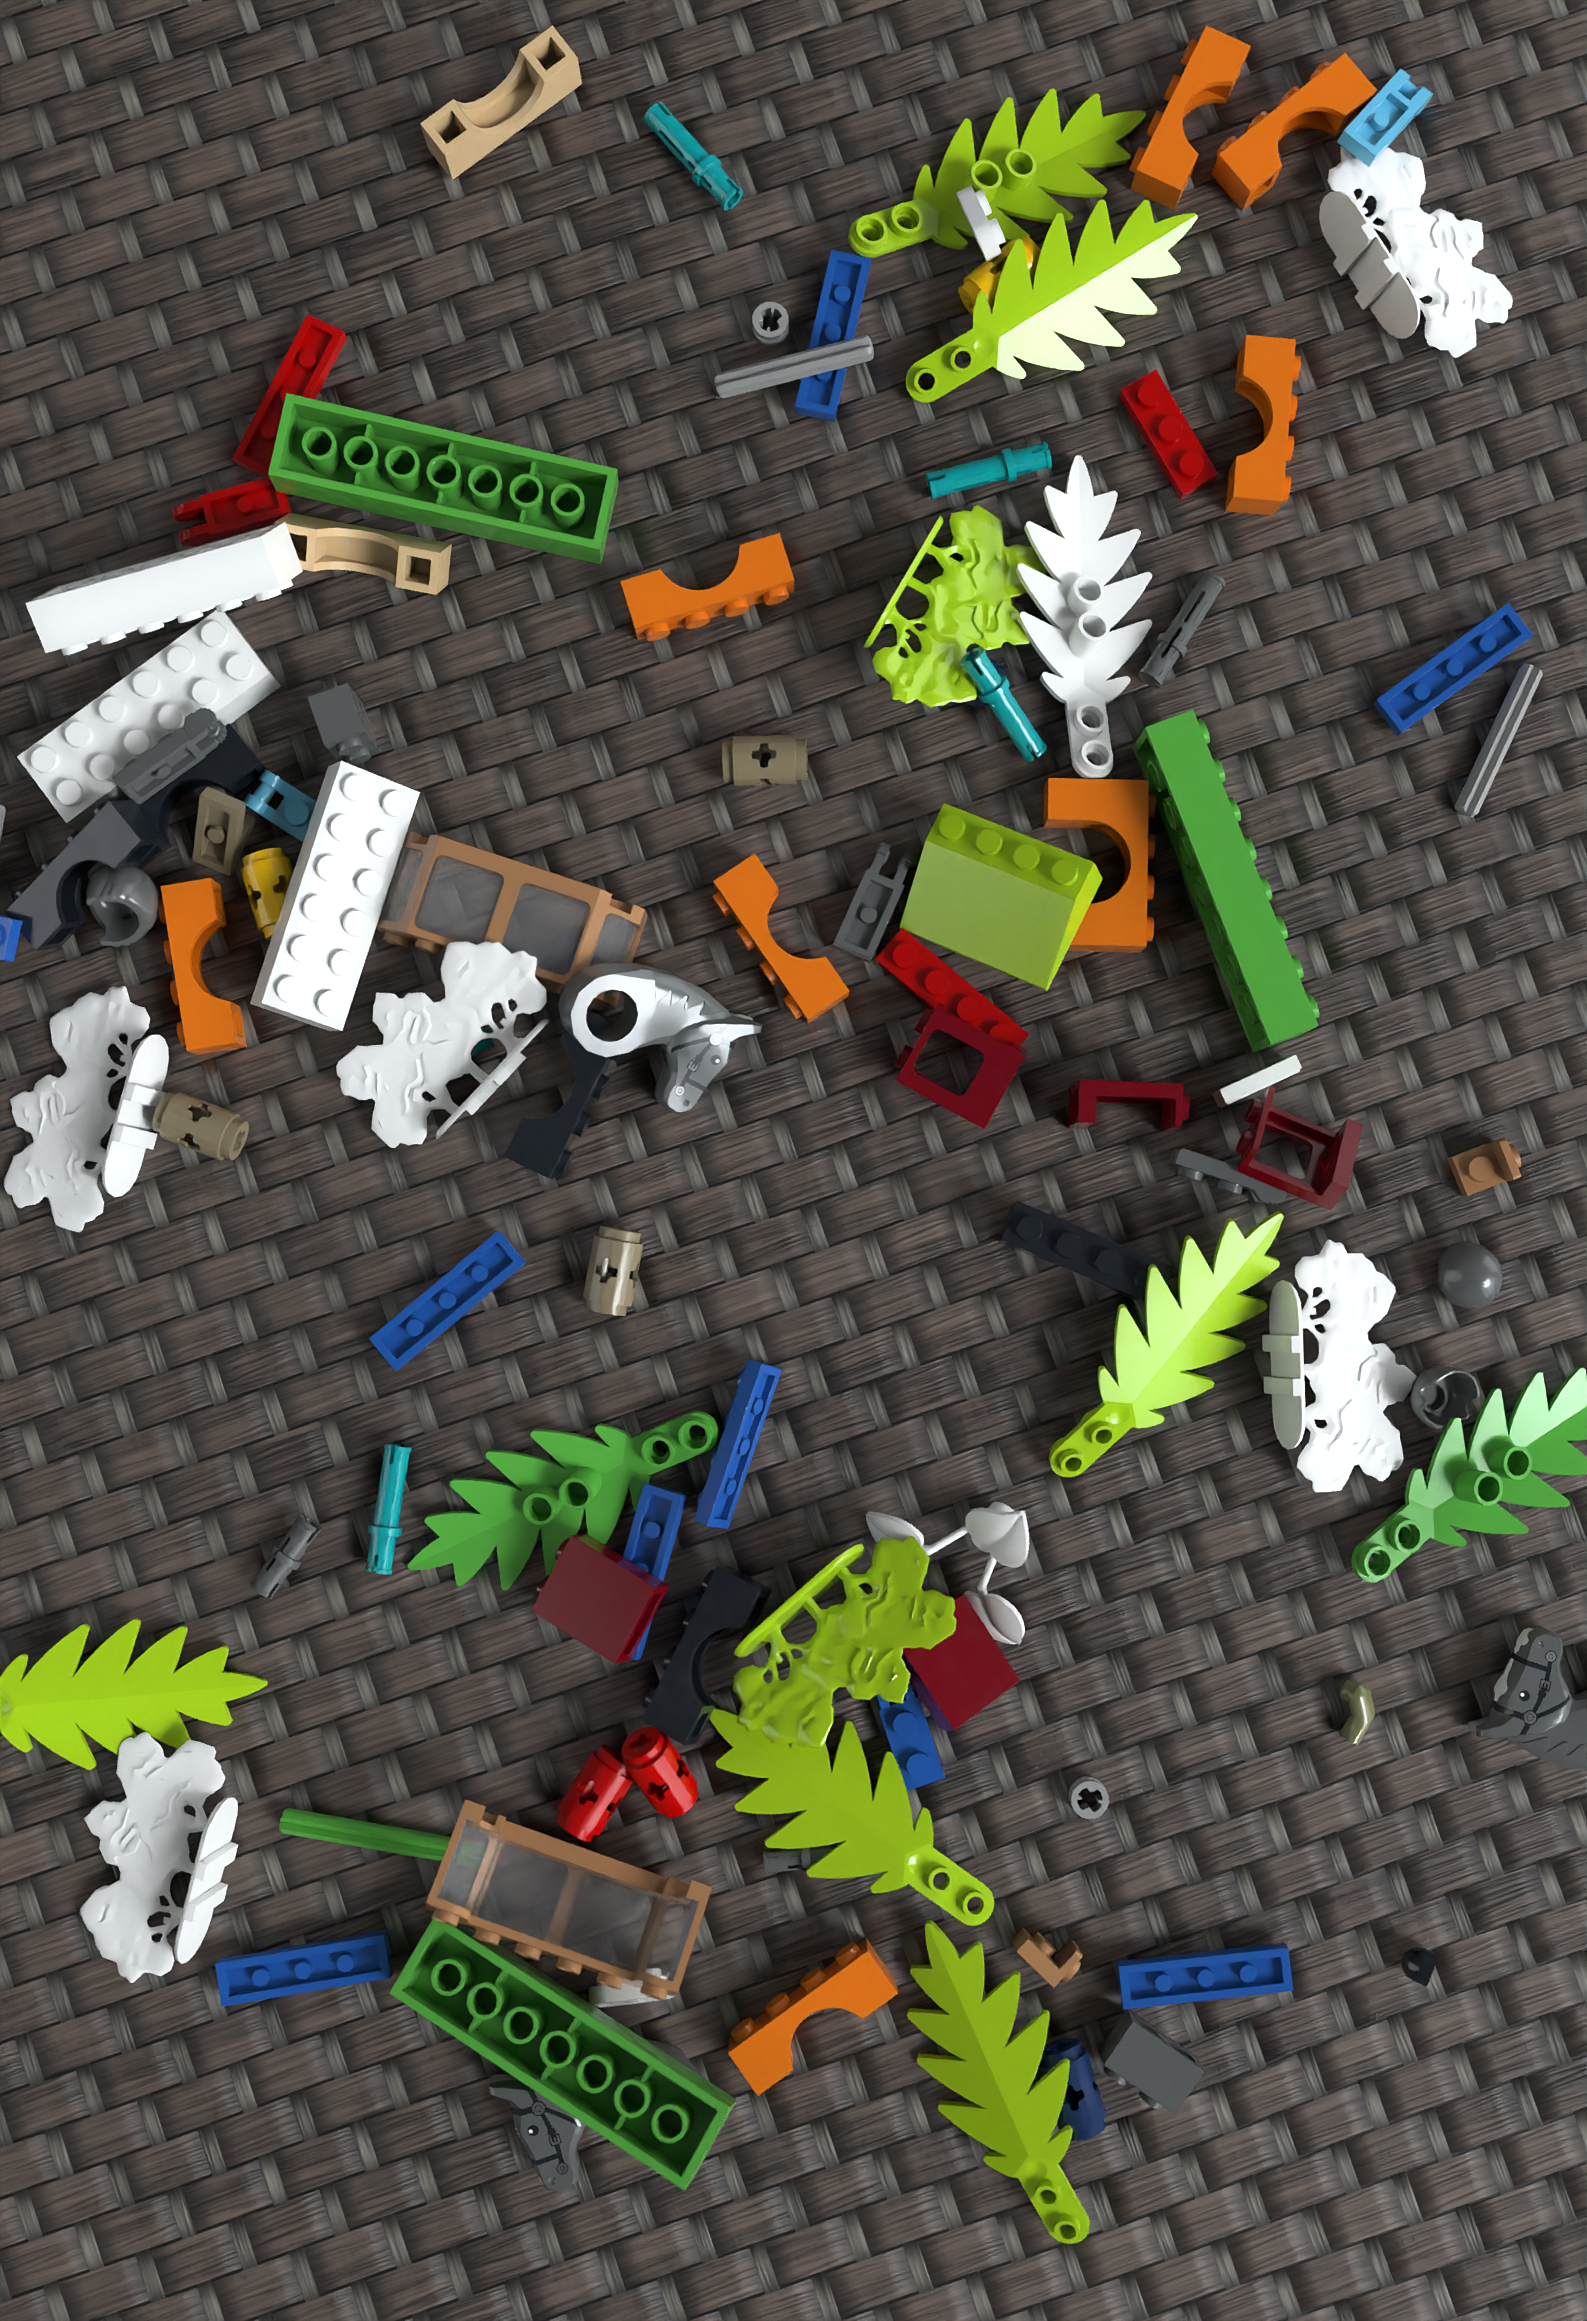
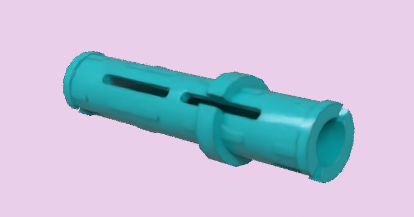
M659 102V104L655 103L644 116V123L662 140L678 160L686 166L692 174L694 183L699 187H704L723 210L727 211L728 208L732 209L736 206L743 196V190L721 168V161L715 155H709L700 146L698 141L672 115L664 103Z
M1044 441L1013 451L1010 448L1001 449L1000 454L931 473L928 472L926 473L928 490L931 491L930 497L933 500L951 493L1005 479L1009 483L1016 481L1017 476L1052 468L1048 444Z
M983 647L973 649L976 655L975 658H973L969 651L963 656L960 664L966 669L977 686V694L982 703L989 704L1022 754L1024 761L1034 760L1031 754L1032 750L1037 757H1040L1045 752L1047 746L1041 740L1009 691L1010 684L1005 675L998 674Z
M384 1444V1456L373 1523L368 1524L367 1530L368 1533H371L367 1564L364 1570L366 1572L373 1573V1571H376L375 1574H392L396 1538L401 1537L402 1527L398 1525L411 1447Z

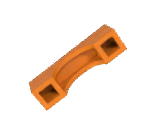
M1207 25L1199 41L1193 38L1190 40L1181 64L1185 65L1186 68L1181 77L1174 74L1164 96V100L1169 101L1164 113L1159 110L1156 111L1146 135L1152 137L1147 149L1139 146L1131 163L1129 171L1135 173L1130 190L1175 210L1199 155L1189 144L1185 136L1182 120L1189 112L1201 105L1227 102L1244 66L1251 47L1250 45Z
M1346 53L1333 63L1329 60L1325 61L1313 72L1310 81L1302 88H1299L1297 85L1292 87L1278 103L1279 106L1271 113L1263 111L1257 115L1247 127L1248 131L1237 139L1235 136L1227 139L1216 152L1217 160L1211 175L1243 211L1274 186L1282 167L1278 154V142L1285 135L1302 128H1316L1336 136L1373 99L1377 89Z
M1246 335L1238 351L1235 392L1246 397L1258 409L1264 424V439L1254 450L1236 456L1228 471L1225 511L1274 516L1282 502L1288 501L1291 477L1285 476L1286 462L1291 461L1294 450V436H1288L1289 421H1294L1298 404L1297 396L1292 395V382L1297 381L1301 366V356L1295 355L1296 339Z
M780 533L741 544L738 561L732 573L722 583L709 589L690 590L673 583L661 569L620 581L637 639L646 638L647 641L663 639L670 634V630L686 626L687 629L702 627L710 622L709 618L725 614L726 617L739 616L749 610V606L765 602L766 605H775L789 598L788 594L794 593V577Z
M755 853L713 881L714 888L717 891L712 896L714 902L725 917L732 913L741 927L735 930L736 934L748 951L756 948L764 961L759 964L760 969L771 985L777 982L780 983L787 993V996L782 1000L795 1019L802 1016L806 1023L809 1024L849 996V989L827 957L803 959L792 956L782 950L772 938L768 928V915L771 906L779 895V890Z
M211 878L160 886L162 899L158 901V913L161 922L167 925L169 939L164 940V952L167 962L170 965L173 964L175 980L171 981L170 990L174 1004L180 1007L182 1021L177 1022V1034L180 1044L186 1046V1051L196 1055L247 1047L240 1006L213 995L206 986L201 973V957L207 942L215 933L227 926L221 885Z
M867 1938L858 1945L855 1942L845 1945L835 1955L836 1961L823 1970L821 1967L814 1968L801 1979V1986L791 1994L787 1995L786 1992L780 1993L766 2005L765 2013L754 2021L751 2017L746 2018L733 2028L730 2033L732 2037L729 2038L728 2054L757 2096L793 2071L791 2040L795 2030L807 2016L822 2009L840 2008L864 2019L898 1994L896 1979Z

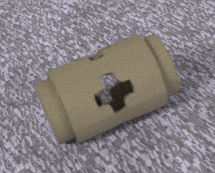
M796 734L733 736V740H723L722 765L724 782H734V786H761L765 784L797 785V780H807V739H796ZM768 753L771 757L768 767H760L759 761H762V754Z
M183 1092L176 1094L166 1093L158 1103L152 1120L153 1130L160 1132L161 1138L220 1161L225 1158L230 1160L237 1158L244 1147L249 1131L248 1122L241 1120L240 1114Z
M600 1226L599 1234L594 1235L583 1298L586 1299L585 1309L604 1314L626 1316L627 1308L632 1307L643 1244L640 1243V1232ZM609 1265L618 1269L616 1277L614 1274L608 1273Z

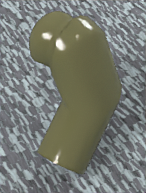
M1349 1679L1343 1683L1339 1694L1343 1700L1349 1702L1351 1714L1339 1735L1358 1746L1374 1719L1375 1708L1370 1689L1364 1683L1358 1684L1354 1679Z

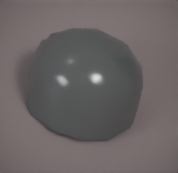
M1464 1241L1450 1245L1439 1256L1437 1260V1285L1453 1305L1465 1309L1485 1307L1494 1301L1502 1286L1503 1273L1497 1257L1486 1247L1470 1241Z
M1434 1365L1424 1370L1415 1381L1410 1398L1411 1407L1417 1419L1434 1429H1445L1452 1417H1457L1461 1420L1469 1418V1403L1473 1399H1479L1480 1390L1476 1377L1466 1370L1454 1366Z

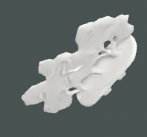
M1340 146L1341 162L1329 170L1327 179L1334 192L1328 193L1323 198L1319 212L1322 233L1337 257L1332 264L1341 277L1348 274L1359 292L1356 294L1355 299L1362 310L1370 307L1382 327L1392 336L1407 338L1412 335L1419 324L1420 310H1422L1426 318L1425 338L1428 345L1439 350H1448L1455 358L1470 351L1476 346L1475 319L1479 318L1487 323H1505L1508 318V309L1512 308L1513 302L1511 294L1495 274L1485 273L1472 266V258L1478 251L1483 249L1482 223L1470 219L1457 220L1453 213L1442 209H1437L1431 214L1423 212L1419 205L1421 195L1424 193L1426 180L1420 158L1405 152L1396 153L1387 147L1373 164L1368 167L1343 146ZM1360 188L1362 190L1361 198L1356 199L1353 192L1355 189ZM1372 195L1377 201L1376 209L1371 216L1366 217L1365 214L1368 211L1363 205L1367 197ZM1378 217L1385 223L1384 225H1375L1373 221ZM1374 229L1386 235L1391 245L1390 253ZM1424 296H1431L1432 302L1429 304H1424L1419 300V298Z
M485 941L478 945L470 942H450L446 947L440 968L442 982L445 986V998L443 1000L433 1002L422 992L408 993L404 998H398L393 993H376L372 1021L383 1034V1044L370 1045L368 1047L357 1045L338 1061L336 1071L337 1076L341 1079V1092L345 1096H352L359 1100L372 1098L375 1101L371 1129L390 1148H396L400 1143L406 1145L422 1144L427 1135V1116L430 1111L445 1109L451 1116L436 1131L435 1136L438 1139L465 1110L473 1115L526 1059L520 1052L549 1022L547 1019L541 1020L525 1038L514 1036L516 1015L520 1013L532 1014L540 1011L547 1003L546 988L535 977L537 963L535 956H529L525 951L511 954L500 942L491 943ZM510 999L516 1001L518 1005L513 1012L509 1009L508 1000ZM497 1002L501 1003L506 1019L503 1018L500 1021L504 1026L503 1029H499L492 1019L491 1007ZM489 1024L493 1029V1033L482 1032L480 1027ZM486 1038H496L505 1046L507 1057L488 1075L472 1061L471 1051L478 1041ZM470 1073L480 1082V1086L459 1107L452 1102L446 1084L449 1080ZM427 1091L436 1099L431 1102L426 1101L422 1097V1093Z
M112 986L104 995L89 992L85 996L78 998L73 1006L65 1007L53 1015L49 1022L52 1045L57 1054L62 1057L67 1067L65 1073L60 1078L48 1074L35 1083L33 1091H23L9 1099L17 1127H21L31 1133L34 1141L21 1153L13 1156L4 1179V1188L7 1194L12 1195L13 1201L18 1208L35 1205L44 1197H47L50 1202L55 1225L79 1233L83 1230L85 1222L93 1221L98 1215L103 1213L104 1201L97 1186L98 1175L101 1172L106 1192L114 1197L123 1196L136 1181L146 1148L154 1149L158 1134L151 1132L152 1120L158 1103L166 1094L161 1092L169 1062V1051L165 1039L161 1035L147 1036L140 1042L132 1056L131 1044L135 1040L140 1039L148 1030L150 1017L145 1007L137 1006L130 1002L126 986L119 988ZM120 1034L128 1036L127 1045L122 1044L118 1038ZM111 1044H115L124 1054L120 1057V1061L125 1062L123 1067L111 1060L108 1054V1047ZM111 1069L118 1071L115 1077L109 1078L107 1076ZM126 1076L118 1109L113 1110L108 1104L110 1088L118 1079ZM113 1124L108 1146L105 1150L100 1146L101 1139ZM86 1161L98 1162L94 1169L89 1170L84 1167Z
M1327 1240L1320 1254L1303 1256L1295 1266V1278L1299 1287L1305 1290L1309 1296L1304 1308L1301 1309L1298 1293L1291 1283L1285 1280L1277 1282L1272 1290L1269 1304L1270 1334L1262 1335V1349L1264 1352H1270L1271 1376L1263 1377L1264 1393L1272 1394L1273 1423L1277 1438L1284 1448L1288 1450L1293 1449L1301 1442L1305 1426L1309 1429V1443L1298 1457L1297 1468L1303 1473L1305 1478L1312 1481V1487L1316 1493L1342 1490L1355 1465H1359L1365 1474L1375 1477L1378 1481H1384L1389 1477L1392 1470H1397L1401 1466L1404 1457L1400 1431L1392 1426L1391 1422L1383 1414V1411L1387 1405L1403 1402L1417 1378L1405 1365H1398L1395 1362V1354L1384 1343L1372 1344L1368 1340L1367 1332L1387 1314L1395 1294V1286L1384 1274L1375 1270L1373 1263L1363 1253H1347L1341 1242L1334 1243L1331 1240ZM1314 1288H1322L1323 1292L1318 1297H1312ZM1328 1299L1330 1302L1329 1311L1323 1317L1311 1320L1309 1316L1316 1314V1308L1313 1307L1321 1301ZM1322 1324L1326 1332L1322 1334L1316 1331L1314 1326ZM1304 1328L1309 1329L1319 1343V1355L1312 1364H1304ZM1304 1375L1310 1380V1386L1316 1395L1315 1403L1306 1408ZM1314 1419L1326 1420L1327 1426L1325 1428L1316 1427Z
M147 1732L141 1733L135 1738L129 1737L122 1741L119 1746L116 1774L122 1782V1787L127 1796L126 1799L121 1802L103 1800L83 1818L91 1833L98 1836L101 1840L99 1849L105 1862L118 1866L120 1880L109 1886L105 1885L96 1889L82 1905L80 1914L86 1928L94 1934L95 1945L99 1949L101 1956L117 1962L120 1976L127 1978L130 1983L136 1981L143 1973L162 1976L171 1971L174 1956L166 1936L177 1925L179 1927L174 1945L176 1960L183 1964L194 1956L207 1933L214 1907L225 1899L228 1885L221 1882L224 1867L235 1860L238 1844L231 1842L238 1812L237 1800L234 1797L224 1798L214 1808L209 1818H207L202 1807L206 1797L220 1789L225 1780L221 1765L214 1759L216 1754L215 1748L189 1739L171 1757L167 1758L164 1757L161 1745ZM184 1806H192L195 1809V1817L185 1813ZM203 1831L195 1863H192L189 1858L188 1835L189 1833ZM180 1871L192 1874L183 1908L175 1905L170 1894L171 1880ZM159 1896H164L169 1901V1906H161ZM159 1911L170 1913L171 1918L164 1916V1925L157 1927L148 1926L147 1920L152 1914ZM156 1933L163 1934L160 1942L151 1940V1935Z

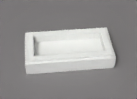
M1294 1055L1223 1087L1212 1095L1217 1106L1222 1108L1300 1072L1302 1067L1297 1056Z

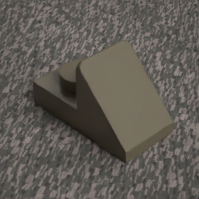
M207 787L200 794L192 861L225 875H232L255 825V818L245 814V802L210 787Z

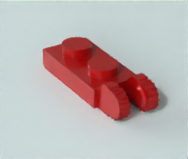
M270 477L200 495V499L180 504L172 509L173 518L176 522L196 520L205 515L207 523L179 532L180 544L186 547L207 543L212 538L217 540L275 524V521L292 513L287 493L276 491Z

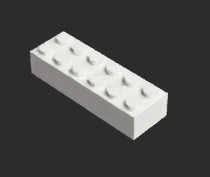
M282 522L57 586L25 604L45 653L61 649L63 655H70L88 648L87 644L99 640L102 645L116 642L125 638V634L137 629L140 634L158 630L165 626L164 623L176 618L179 623L188 622L203 616L202 612L215 607L218 612L227 611L241 606V601L250 599L254 595L257 601L273 598L282 594L281 590L293 586L291 579L303 572L286 522Z
M215 610L29 747L17 758L64 821L78 830L84 828L94 818L92 812L104 801L128 800L130 798L117 785L113 776L120 772L129 761L139 758L156 746L162 737L174 733L181 727L183 728L185 717L190 713H195L200 707L202 709L204 707L206 709L210 708L215 713L216 718L226 726L272 694L281 685L224 611L218 612Z
M343 761L328 766L250 1004L327 1031L343 1030L420 792Z

